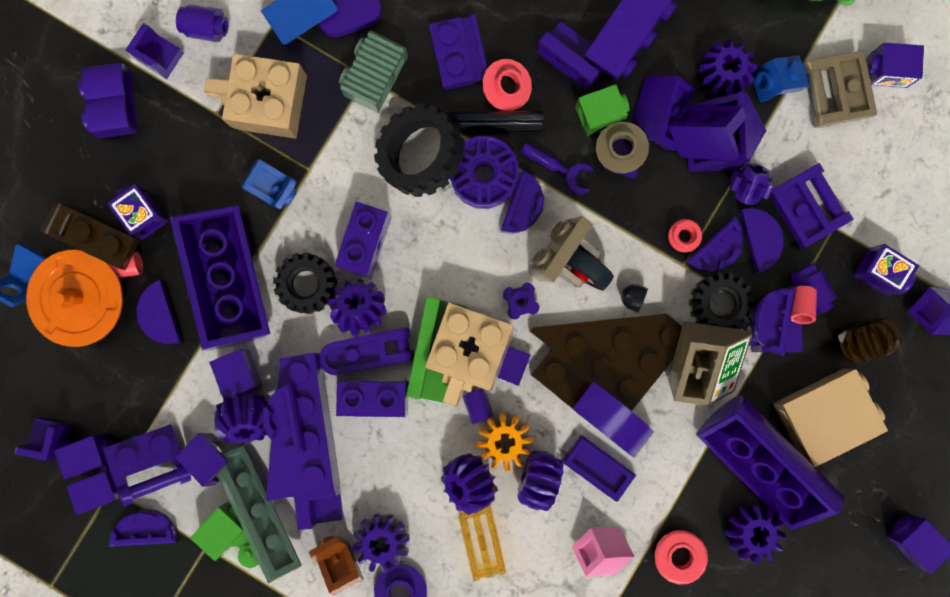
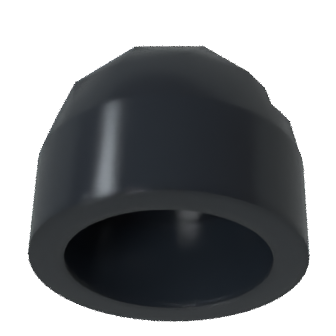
M638 284L626 286L621 292L622 303L627 309L638 313L648 288Z

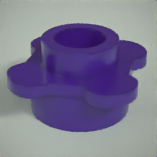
M524 283L522 287L515 289L508 287L504 290L503 298L507 300L509 307L507 314L511 319H518L520 315L527 313L535 315L539 311L540 306L535 302L533 295L535 287L531 283ZM519 298L524 299L523 304L518 303Z

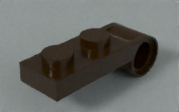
M58 201L54 202L40 230L122 270L127 269L140 242L139 239Z

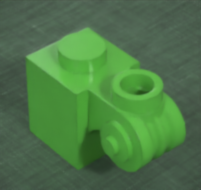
M228 502L219 506L190 537L214 561L222 557L231 547L240 548L238 560L242 566L253 568L259 565L235 511Z

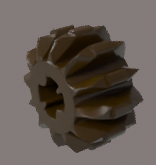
M880 316L860 321L842 329L838 335L841 352L845 355L846 360L852 363L881 359L884 356L892 355L893 352L898 351L902 347L898 326L895 325L890 317Z

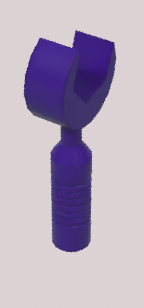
M526 142L521 154L551 171L558 170L565 174V184L569 191L576 195H584L590 191V189L579 188L575 179L580 171L592 173L593 169L590 166L576 164L568 169L562 166L557 158Z

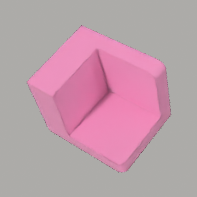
M619 527L590 528L572 546L586 577L614 575L635 557Z

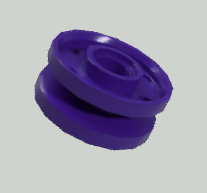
M477 136L466 140L465 147L462 148L464 159L462 163L459 162L457 167L460 170L455 177L452 176L450 178L455 194L463 203L476 209H491L502 205L512 196L518 182L519 165L514 152L505 142L492 136ZM480 166H488L493 170V176L489 180L481 181L475 176L476 169Z

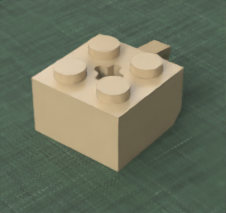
M233 54L230 75H226L225 80L206 78L204 92L209 97L222 99L221 104L224 105L222 120L230 127L242 131L296 139L307 75L299 63Z
M448 303L425 368L444 374L442 382L448 384L443 402L458 406L463 391L471 393L473 386L488 391L493 390L515 331L514 325ZM472 338H475V345L479 346V351L477 353L471 352L470 356L467 357V350L463 348L464 342L470 343Z

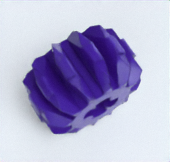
M731 39L726 40L723 46L717 42L710 48L711 52L703 54L701 59L704 64L699 67L698 73L706 76L702 80V86L709 84L714 86L711 89V95H715L719 90H722L723 96L731 95L732 92L739 93L745 91V86H750L753 83L754 77L752 73L757 70L758 65L749 62L753 58L754 52H747L745 54L742 51L744 49V42L739 43L736 48H734ZM728 67L731 68V69H729V70H727V71H725V70L723 69V68H728Z
M359 278L353 286L350 282L345 281L344 290L334 288L336 298L329 300V307L332 311L330 312V318L333 323L338 324L337 326L341 332L345 333L350 330L352 336L357 337L360 330L363 329L366 334L370 335L371 325L381 327L382 321L380 317L387 313L386 306L384 305L385 297L381 291H378L373 282L365 285L364 281Z
M236 393V396L233 398H223V402L216 405V411L214 412L217 436L223 438L224 442L234 441L237 445L242 442L251 444L254 440H263L264 436L267 435L263 425V409L268 401L262 395L252 396L251 393L247 395Z
M533 451L529 458L526 459V464L520 477L517 495L519 502L530 509L548 511L555 503L556 496L559 494L564 473L563 461L553 454L544 451Z
M471 453L463 454L443 467L444 475L441 477V481L445 484L443 491L448 494L449 503H455L458 512L464 511L467 515L477 513L495 501L494 494L498 491L497 486L493 483L495 476L490 473L489 464H483L480 455L474 457Z
M751 504L749 512L742 506L738 507L737 510L740 517L738 519L734 516L728 517V521L734 525V528L724 530L725 535L733 538L728 543L729 548L733 551L738 550L737 556L743 561L750 557L754 564H760L762 556L768 561H773L771 551L773 549L779 552L783 551V547L777 543V540L787 537L785 532L778 530L783 521L778 517H773V510L768 507L761 510L759 505ZM758 528L759 530L756 531L757 538L754 540L752 539L754 536L753 529Z
M380 513L374 514L373 523L366 518L363 519L361 525L364 530H355L353 534L360 542L353 544L352 550L355 552L363 551L357 561L359 564H362L367 559L370 560L371 563L368 569L370 572H373L377 564H380L382 572L387 573L389 562L393 566L399 567L402 563L399 555H408L409 548L402 544L409 542L410 535L406 533L399 534L405 526L402 521L395 527L391 525L394 519L392 514L388 515L385 523L382 522ZM380 536H384L387 538L385 544L389 543L390 545H385L383 549H379L376 547L378 542H373V540H378Z

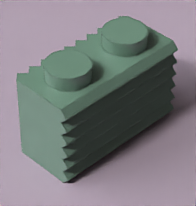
M370 30L366 38L362 37L358 41L354 51L356 59L351 67H345L340 76L339 84L341 85L340 89L344 97L379 113L408 58L405 47Z

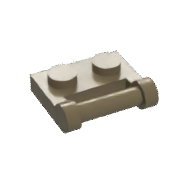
M864 51L819 58L803 63L807 71L806 75L808 76L816 117L813 118L816 129L868 119L877 115ZM829 70L837 112H829L821 71Z

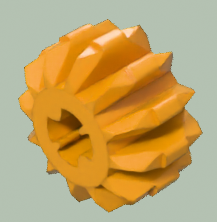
M500 413L499 425H496L492 418L487 419L488 425L492 428L491 431L482 427L479 428L478 433L487 437L488 440L477 441L476 447H489L480 457L484 461L493 455L492 469H496L500 460H502L504 470L510 471L509 460L514 459L516 465L521 467L523 462L518 454L521 453L529 457L532 453L531 450L523 447L522 444H531L534 442L532 436H520L528 431L529 426L525 423L516 429L515 427L519 421L517 415H513L510 424H506L505 413ZM508 433L509 439L514 438V443L508 445V450H501V445L498 447L495 445V441L501 440V434Z

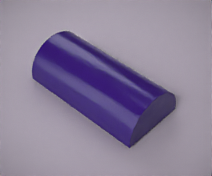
M239 205L170 216L202 351L230 347L270 335Z
M743 395L734 397L721 406L697 431L696 435L768 508L773 510V513L790 530H795L836 515L842 510L844 496Z

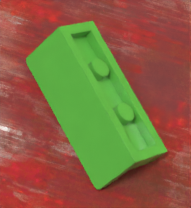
M427 296L406 397L423 398L445 403L443 399L448 384L442 382L444 374L425 368L447 305L450 302ZM455 304L457 306L466 308L465 305Z

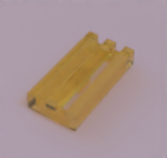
M491 505L470 515H467L464 511L459 512V522L473 581H478L483 577L490 578L496 574H506ZM486 514L497 566L493 567L490 564L479 515ZM470 517L473 518L484 569L478 570L466 519Z

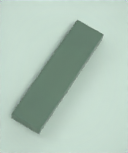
M245 444L221 452L228 460V463L217 475L269 584L297 570L302 564L272 501H266V488Z

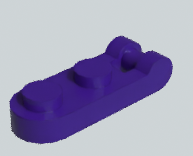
M409 327L327 344L319 355L321 368L330 375H344L414 361V350L410 351L408 338L411 337ZM395 341L397 353L388 355L385 342Z

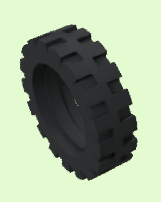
M416 104L414 108L407 106L402 109L403 112L400 114L395 113L389 118L391 120L387 126L384 124L380 131L382 135L380 139L376 140L375 148H377V153L374 154L375 162L379 165L377 170L388 184L406 195H409V193L414 197H422L425 193L432 195L437 193L436 189L440 187L445 188L450 183L448 180L452 176L455 177L460 170L457 167L459 162L462 163L464 159V153L462 152V148L465 147L464 138L460 136L462 132L454 121L433 105L427 107L425 104ZM421 128H437L441 138L440 149L436 159L428 168L418 174H404L399 166V153L403 143L412 133Z

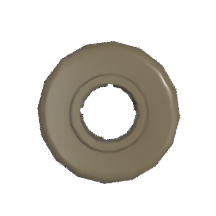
M630 122L610 124L602 130L596 143V153L599 161L606 169L614 173L625 174L635 171L643 165L649 152V142L646 134L640 127ZM618 139H626L632 144V151L625 156L618 155L613 150L612 144Z

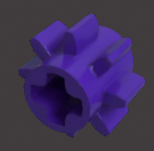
M748 163L742 171L739 169L734 170L730 180L732 185L730 190L735 191L734 197L738 201L748 205H755L760 201L761 197L769 199L774 184L771 183L773 178L769 177L770 171L764 166Z

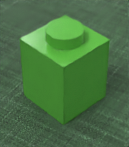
M616 84L579 97L575 106L586 137L601 132L610 124L624 122L628 116L627 112L630 110L626 95L619 93Z

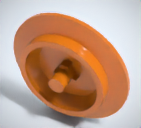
M65 250L49 256L35 269L28 283L26 303L29 316L41 334L54 343L63 346L81 347L101 340L114 328L123 307V291L117 274L108 263L81 250Z

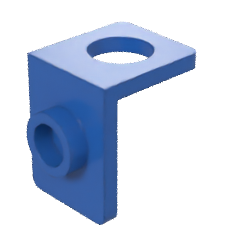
M23 243L17 244L9 274L0 279V289L10 287L18 290L21 294L12 296L4 294L0 290V301L10 307H15L26 301L29 280L35 269L47 257Z

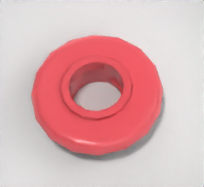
M501 59L493 62L486 70L483 77V91L486 99L495 108L502 111H514L523 107L529 100L532 82L528 71L521 63L512 59ZM503 76L511 77L514 80L515 91L513 94H508L502 89L501 79Z
M676 530L664 535L657 543L654 553L655 565L659 573L667 581L678 585L690 584L699 579L705 572L708 563V553L703 541L694 533L686 530ZM678 548H687L690 554L687 563L682 566L674 565L672 562L673 552Z

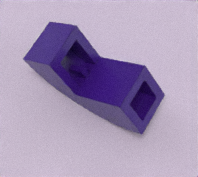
M595 382L590 385L573 407V410L633 458L636 457L654 433L644 421Z

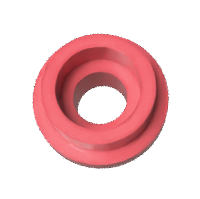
M682 219L670 227L668 240L675 250L690 252L700 245L702 232L694 221ZM680 231L688 232L690 237L688 242L680 240Z

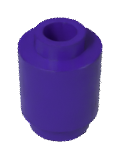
M188 4L186 7L181 6L176 14V28L179 33H183L187 38L220 42L228 33L229 21L222 9Z
M815 263L789 275L793 281L790 284L792 288L810 286L817 290L816 315L822 314L834 307L832 301L837 296L823 270H818Z

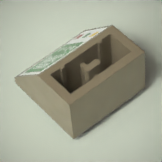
M683 322L668 377L674 401L710 405L733 393L749 347L752 332L749 330Z

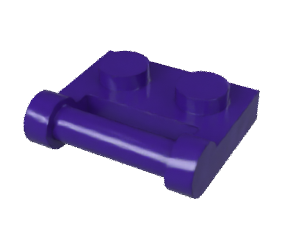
M820 163L772 189L770 194L771 200L801 249L808 247L854 220L849 211L845 212L822 174L825 170ZM806 181H811L833 218L831 221L827 220L806 185Z
M172 424L102 449L123 507L133 504L134 499L179 482L182 485L191 481L190 473L175 458L181 450ZM171 460L174 470L128 486L125 477Z

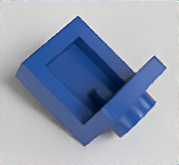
M800 55L772 59L752 73L754 77L753 85L760 102L768 101L780 94L799 92L810 86L806 75L807 71Z
M256 159L240 186L280 210L283 205L288 206L297 193V189L294 188L297 183L295 179L286 176L260 159Z

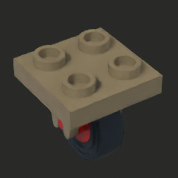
M582 216L567 219L564 222L559 221L549 234V238L552 240L545 250L541 248L530 263L533 268L529 274L538 281L555 282L559 276L576 288H581L586 283L604 291L614 277L612 272L599 260L603 254L584 240L593 224Z

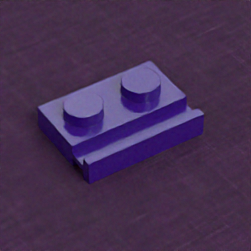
M475 14L467 18L461 19L459 17L429 24L443 89L457 88L483 80L488 68Z

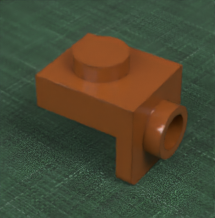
M340 536L326 537L318 542L316 548L309 551L311 559L318 562L329 594L334 596L364 580L350 543Z

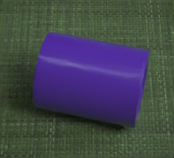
M483 388L462 395L472 424L494 416Z

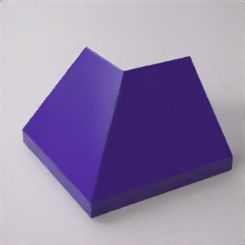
M742 91L690 105L743 106L746 119L733 134L740 153L736 161L688 158L689 171L740 169L751 160L766 133V129L747 92Z

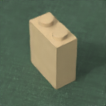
M841 369L772 403L794 447L814 467L888 431L883 422L885 421V415L880 406L873 402L868 393L870 389L869 383L857 369Z

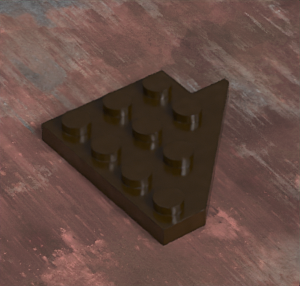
M668 314L533 327L530 333L551 350L532 372L531 376L572 409L590 385L595 382L632 411L674 359L682 325Z

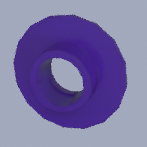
M406 565L392 566L387 573L382 572L377 578L374 587V597H392L391 588L396 584L406 585L410 590V597H427V585L422 575L414 568Z

